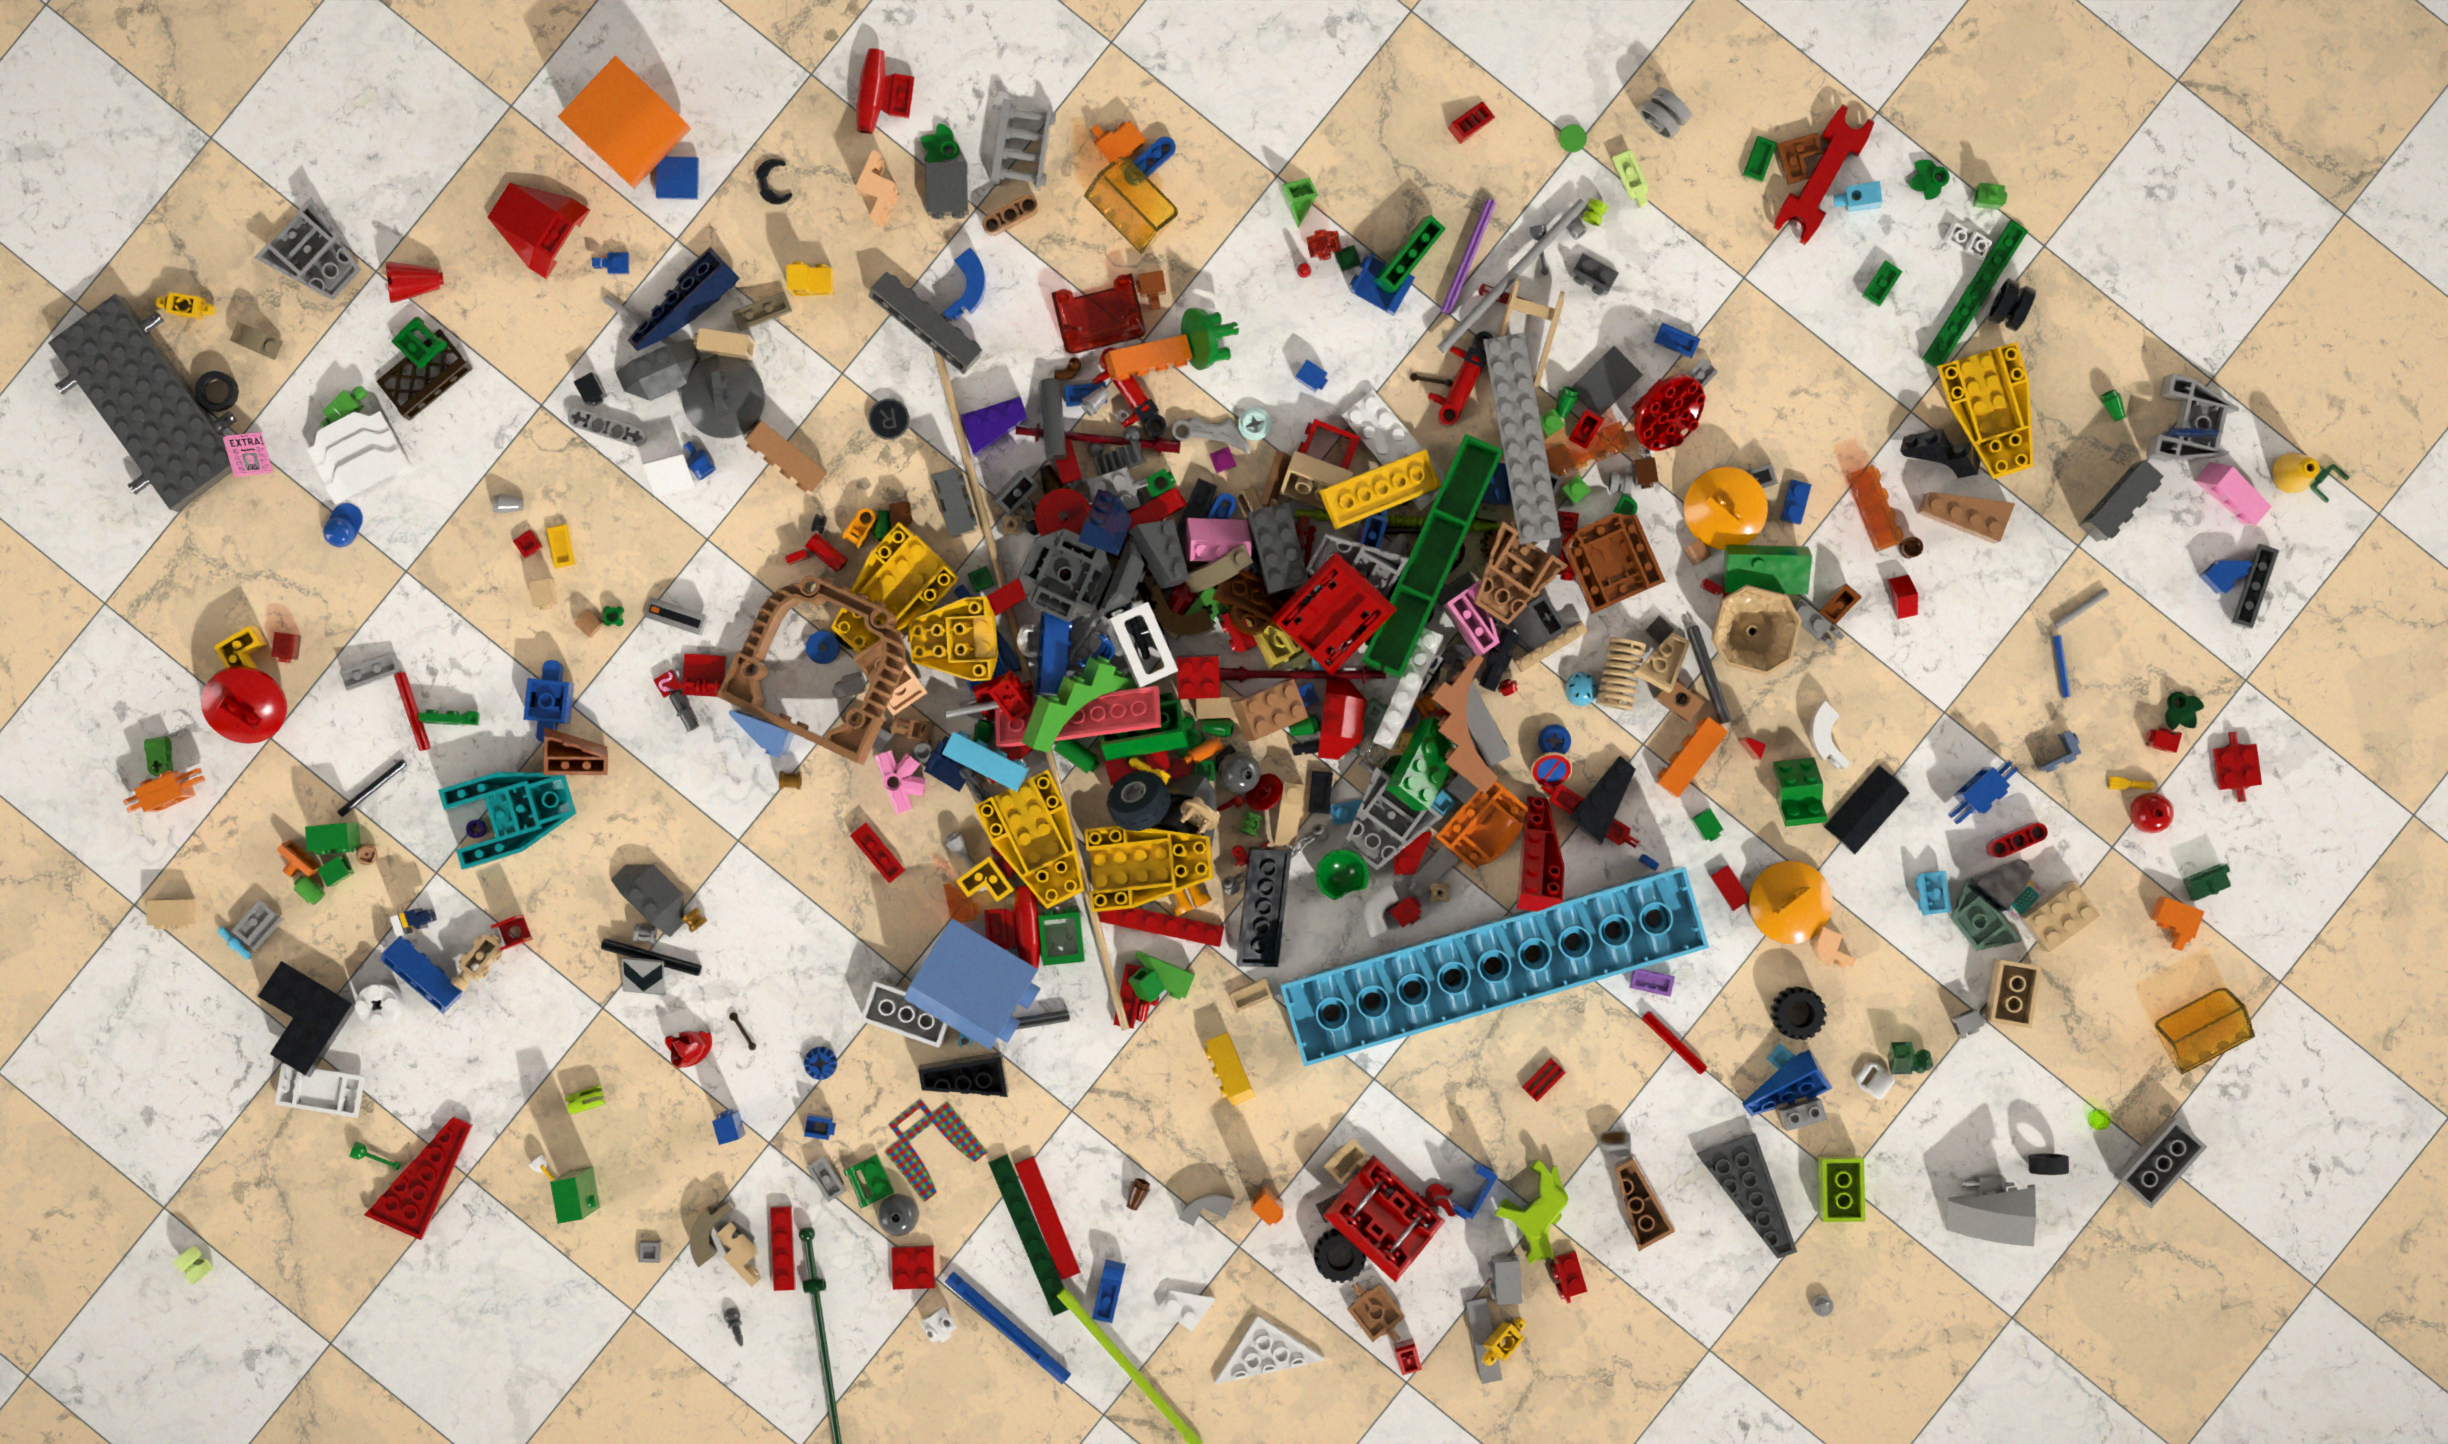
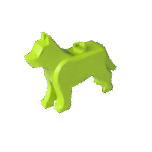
M1539 1159L1535 1160L1529 1168L1539 1174L1538 1191L1540 1195L1533 1199L1524 1209L1508 1199H1503L1494 1213L1498 1217L1510 1219L1524 1233L1528 1241V1250L1525 1256L1531 1265L1536 1260L1544 1261L1547 1257H1550L1552 1260L1554 1259L1549 1239V1227L1552 1223L1555 1225L1561 1219L1562 1215L1560 1213L1568 1201V1195L1560 1180L1557 1165L1552 1166L1551 1172H1549Z

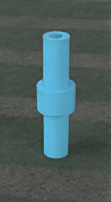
M224 926L218 929L217 933L228 942L227 945L233 951L236 950L246 961L253 956L242 945L243 942L237 936L234 937Z

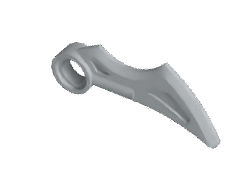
M1196 416L1187 420H1179L1172 427L1173 438L1177 441L1184 442L1190 437L1215 440L1250 454L1245 437L1229 418L1219 424H1208ZM1180 425L1186 426L1188 429L1187 435L1179 436L1176 433V428Z

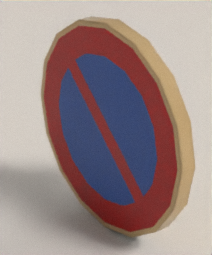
M1548 752L1540 755L1531 766V775L1539 785H1543L1544 781H1546L1553 787H1556L1566 782L1572 773V764L1569 758L1558 752Z

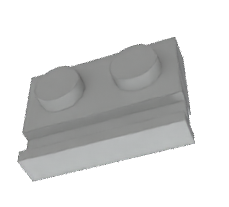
M261 899L234 927L232 932L245 944L249 945L253 951H256L284 919Z

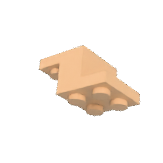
M872 150L855 188L860 196L875 202L869 217L874 225L882 228L883 223L887 224L891 216L889 210L892 204L895 205L900 194L894 182L881 177L885 170V161L879 152Z
M881 639L853 658L867 677L869 684H871L880 664L882 656ZM907 660L898 686L895 688L892 699H890L887 706L893 716L928 693L914 674Z

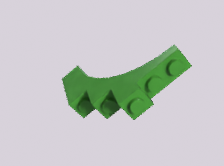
M1098 656L1097 659L1089 657L1082 677L1073 675L1072 678L1064 676L1057 696L1050 694L1047 697L1038 696L1022 743L1032 749L1049 753L1063 726L1088 702L1113 691L1136 689L1137 685L1131 672H1127V675L1123 674V671L1116 669L1115 666L1109 663L1110 660L1105 657Z

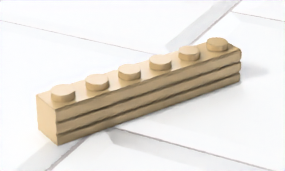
M1580 621L1514 662L1520 672H1523L1584 635L1588 630L1583 622Z

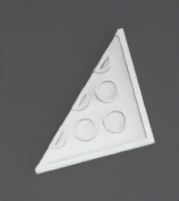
M1257 1314L1214 1383L1221 1384L1222 1382L1324 1361L1325 1357Z

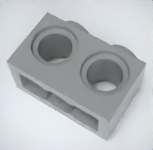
M1818 1097L1777 1108L1782 1128L1786 1131L1827 1120L1822 1100Z

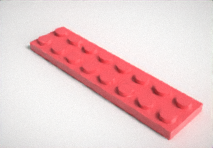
M1158 686L1114 691L1097 697L1084 705L1067 721L1055 741L1161 727ZM1033 702L1032 711L1013 722L1009 720L1001 708L995 709L996 746L998 749L1026 745L1022 743V739L1036 702Z

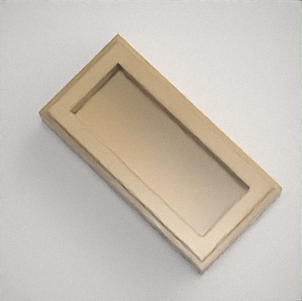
M1266 977L1228 993L1236 1013L1274 997Z

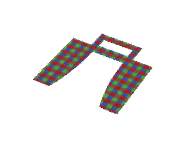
M919 1100L889 1124V1127L900 1140L886 1150L885 1153L924 1202L936 1194L937 1191L927 1169L909 1144V1141L933 1123L950 1143L973 1162H976L987 1153L948 1102L932 1114L923 1101ZM920 1108L926 1117L903 1134L897 1126Z

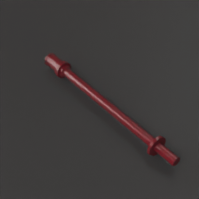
M1037 423L1036 428L1016 426V435L1035 436V442H1038L1040 437H1044L1043 429H1040V423ZM1065 431L1066 440L1071 439L1074 441L1122 446L1131 444L1125 437ZM1158 437L1155 440L1139 439L1141 448H1151L1159 454L1161 452L1180 453L1181 441L1165 440L1162 437Z
M1363 665L1362 671L1337 670L1332 676L1326 670H1247L1244 666H1239V668H1221V681L1239 680V683H1243L1248 678L1362 679V683L1366 684V679H1386V673H1383V671H1366V665Z

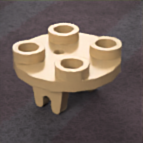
M1195 796L1193 799L1184 800L1180 806L1183 815L1180 821L1182 823L1189 821L1198 827L1197 835H1201L1206 830L1215 829L1219 823L1220 813L1207 806L1200 797Z

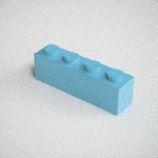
M961 730L958 733H952L942 752L943 755L1018 792L1029 769L1025 768L1026 763L1016 758L1014 762L1007 759L1008 754L999 749H996L994 752L988 749L989 744L979 739L976 743L969 739L971 735Z

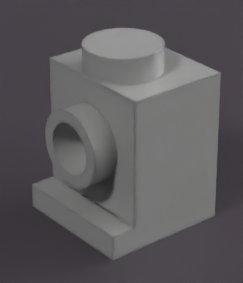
M1976 1009L1968 1010L1950 1018L1957 1036L1962 1039L1966 1038L1965 1033L1971 1035L1979 1032V1028L1986 1023L1983 1013Z

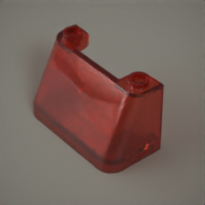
M1132 273L1119 275L1113 281L1114 288L1078 297H1074L1073 293L1066 289L1051 293L1063 344L1067 353H1081L1144 336L1146 330Z

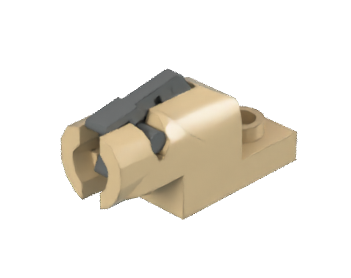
M730 1221L716 1234L725 1248L730 1249L723 1258L753 1287L761 1279L758 1276L760 1274L753 1265L749 1266L747 1264L758 1253L757 1247L754 1244L755 1237L735 1221Z

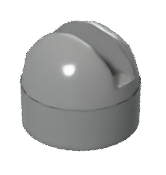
M1580 222L1572 223L1569 228L1570 235L1574 240L1582 237L1587 231L1584 224Z

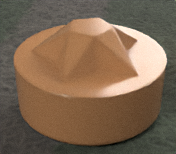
M364 843L357 848L356 858L359 863L371 865L377 860L378 853L374 845Z

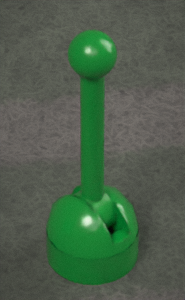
M357 1141L349 1157L357 1160L366 1156L392 1166L394 1170L400 1168L399 1162L393 1163L367 1153L366 1146Z

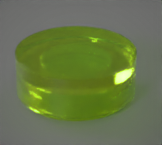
M2095 1109L2089 1113L2088 1123L2093 1129L2105 1130L2110 1125L2111 1119L2106 1111Z

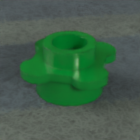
M606 606L604 608V625H617L620 627L624 624L622 619L623 607L618 606L614 608Z

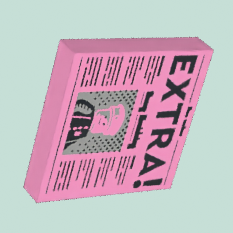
M261 432L223 437L234 478L273 472Z

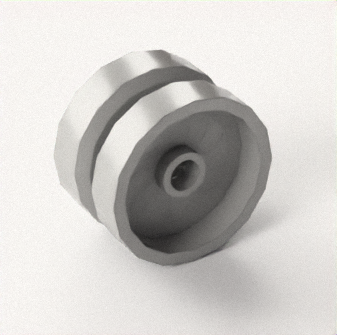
M1657 87L1650 96L1651 101H1645L1638 112L1646 124L1666 139L1672 140L1680 130L1678 125L1684 126L1692 117V114L1675 94L1663 87Z

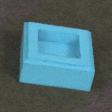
M1441 789L1437 793L1432 805L1444 817L1457 802Z
M1779 1043L1766 1060L1780 1069L1795 1055Z

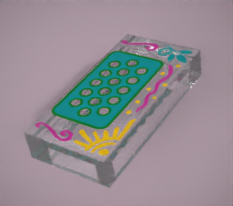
M2030 878L2011 907L2005 912L2015 921H2018L2045 890Z

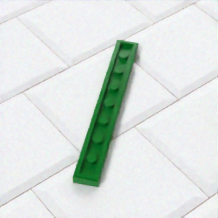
M2012 220L2008 222L1921 360L1937 370V366L1945 363L2028 232L2027 229Z

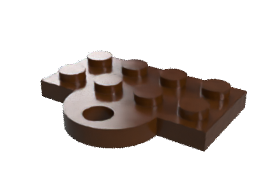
M1244 569L1238 571L1239 573L1217 584L1212 599L1230 607V619L1240 632L1247 635H1258L1265 631L1268 626L1282 631L1271 618L1295 593L1286 591L1267 596L1263 578ZM1243 619L1250 620L1252 627H1247Z

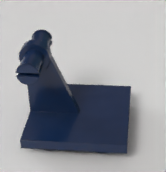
M945 735L942 741L939 740L935 749L930 751V757L924 765L926 766L924 771L960 792L966 782L959 773L964 765L942 754L950 739Z

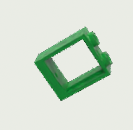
M1075 908L1063 909V913L1056 914L1055 910L1042 911L1043 915L1038 916L1043 966L1085 962L1081 912L1076 911ZM1075 918L1078 953L1048 956L1045 921Z

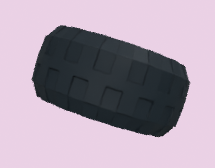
M1134 771L1121 777L1110 789L1107 799V807L1111 817L1120 828L1128 831H1143L1152 828V826L1158 824L1165 817L1171 803L1170 793L1163 780L1157 774L1146 771Z

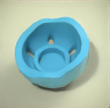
M1585 672L1574 673L1568 678L1565 685V694L1568 701L1576 706L1591 704L1598 693L1596 679Z

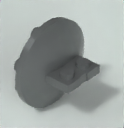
M713 356L701 361L690 371L687 383L682 388V406L688 420L699 431L711 437L724 439L744 434L756 424L764 409L765 390L762 380L748 363L739 358Z

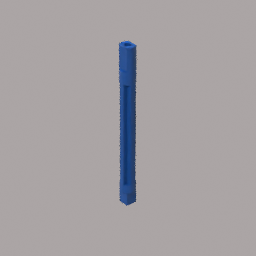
M954 1271L945 1280L949 1287L1059 1383L1063 1384L1070 1377L1071 1373L965 1280Z

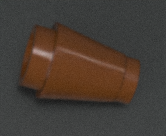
M1135 1178L1131 1182L1126 1204L1129 1209L1138 1210L1150 1192V1183L1148 1181Z

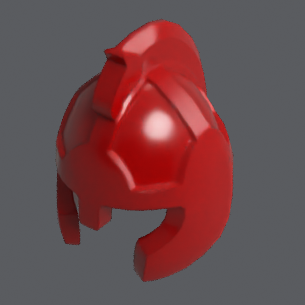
M695 1031L679 1032V1037H673L672 1035L665 1037V1044L671 1051L672 1065L679 1069L691 1067L701 1062L711 1050V1033L699 1031V1033Z

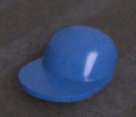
M350 503L338 505L323 528V536L326 542L339 548L350 545L356 538L363 522V515L360 509Z

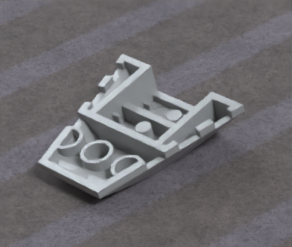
M310 197L297 211L298 215L272 243H267L254 258L334 300L361 269Z
M1326 533L1306 569L1313 575L1337 552L1386 598L1409 558Z
M1378 767L1374 770L1344 843L1346 848L1360 855L1365 862L1376 870L1443 817L1433 805H1431L1429 810L1415 812L1385 789L1392 774Z
M2035 1184L2027 1185L2028 1188L2017 1190V1187L2008 1188L2007 1192L1996 1193L1994 1190L1988 1191L1986 1195L1977 1196L1975 1193L1948 1198L1946 1230L1991 1242L2034 1247L2036 1224Z

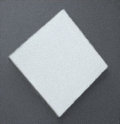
M683 453L643 463L655 498L695 488Z

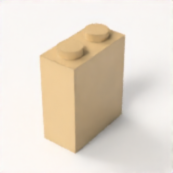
M699 328V332L695 333L694 336L696 349L704 355L734 357L745 361H752L755 341L749 335Z

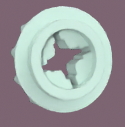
M1249 408L1241 414L1238 427L1245 438L1261 440L1270 432L1271 419L1263 409ZM1252 416L1256 422H1264L1258 425L1257 433L1253 427H1246L1252 423Z

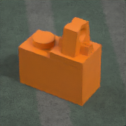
M1130 120L1126 124L1122 122L1118 125L1115 133L1108 129L1103 132L1097 124L1090 129L1091 133L1096 137L1093 141L1096 149L1114 170L1146 144V139Z
M2159 896L2151 920L2157 922L2156 926L2169 929L2172 932L2171 936L2174 938L2171 948L2183 951L2185 943H2190L2191 938L2195 939L2205 911L2167 897Z

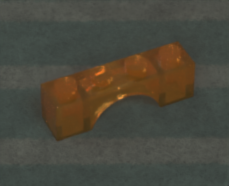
M1620 421L1602 428L1599 431V439L1596 446L1588 452H1574L1563 443L1547 449L1546 455L1549 471L1563 476L1568 473L1567 469L1575 467L1578 470L1588 466V461L1595 460L1596 463L1606 459V455L1614 452V455L1625 452V447L1629 446L1630 443L1622 422Z

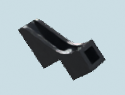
M1943 429L1903 437L1900 449L1905 457L1945 464L1954 471L1957 478L1977 475L1981 462L1972 443L1959 444L1952 447Z

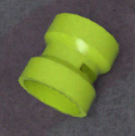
M1590 198L1587 204L1588 209L1584 211L1581 218L1589 224L1600 226L1603 221L1602 216L1607 212L1609 206L1602 201Z

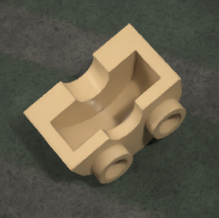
M1351 1138L1329 1157V1161L1323 1167L1340 1185L1342 1183L1346 1185L1353 1178L1351 1173L1356 1168L1361 1170L1370 1155L1354 1138Z

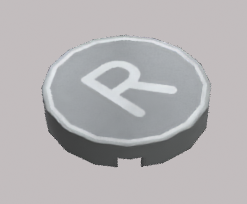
M883 399L872 406L868 422L871 430L878 437L884 440H894L900 438L908 429L910 415L907 408L900 401Z

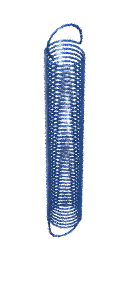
M2169 428L2178 430L2176 432L2182 434H2170L2168 436H2218L2216 434H2201L2205 431H2200L2199 429H2212L2209 432L2217 434L2221 431H2218L2217 428Z

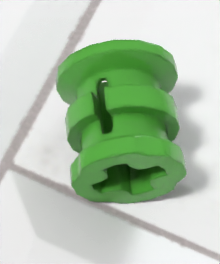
M1245 812L1246 818L1242 821L1243 827L1238 830L1242 833L1258 837L1256 830L1260 828L1259 822L1263 817Z

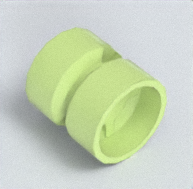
M195 1245L182 1253L173 1262L180 1272H185L184 1277L191 1285L201 1280L214 1268L207 1259L201 1258L202 1253Z

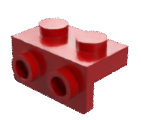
M1229 612L1221 616L1222 621L1219 623L1224 633L1228 632L1231 640L1228 642L1233 652L1237 650L1238 654H1241L1257 646L1253 635L1244 634L1236 629L1230 619ZM1243 619L1244 624L1249 627L1246 620Z

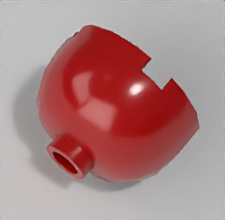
M2154 792L2143 793L2136 797L2131 804L2130 820L2134 827L2141 832L2149 834L2160 833L2167 829L2173 821V806L2170 800L2162 794Z

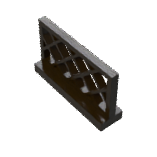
M441 329L437 330L434 334L446 341L447 346L444 350L438 352L442 353L441 363H431V359L425 365V377L416 376L417 366L406 356L376 381L396 406L398 412L409 421L473 369ZM428 339L423 342L427 347L433 344ZM447 353L457 356L458 359L452 364H445ZM412 365L411 376L402 375V368L404 366ZM431 366L440 367V373L436 377H429ZM390 378H396L395 389L387 388L384 383ZM401 379H410L409 390L400 389ZM415 380H424V386L421 390H414ZM399 393H408V400L400 405L398 402Z

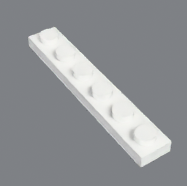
M1427 628L1423 629L1374 737V743L1393 751L1443 641V635Z

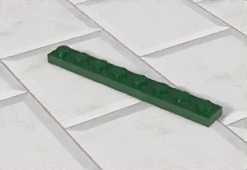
M1006 1154L988 1162L1053 1316L1069 1310L1057 1297V1294L1065 1287L1009 1155Z

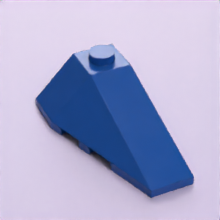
M1807 1050L1791 1058L1750 1095L1742 1105L1750 1116L1774 1110L1778 1104L1788 1103V1105L1795 1103V1099L1806 1097L1808 1100L1832 1089V1086L1817 1059L1810 1050Z

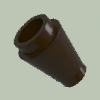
M1051 465L1042 467L1040 473L1044 494L1056 489H1062L1063 485Z

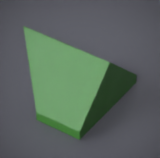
M1310 177L1281 185V193L1298 228L1318 196Z

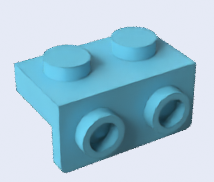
M1946 870L1917 874L1915 887L1917 891L1919 890L1918 909L1922 911V915L1952 912Z

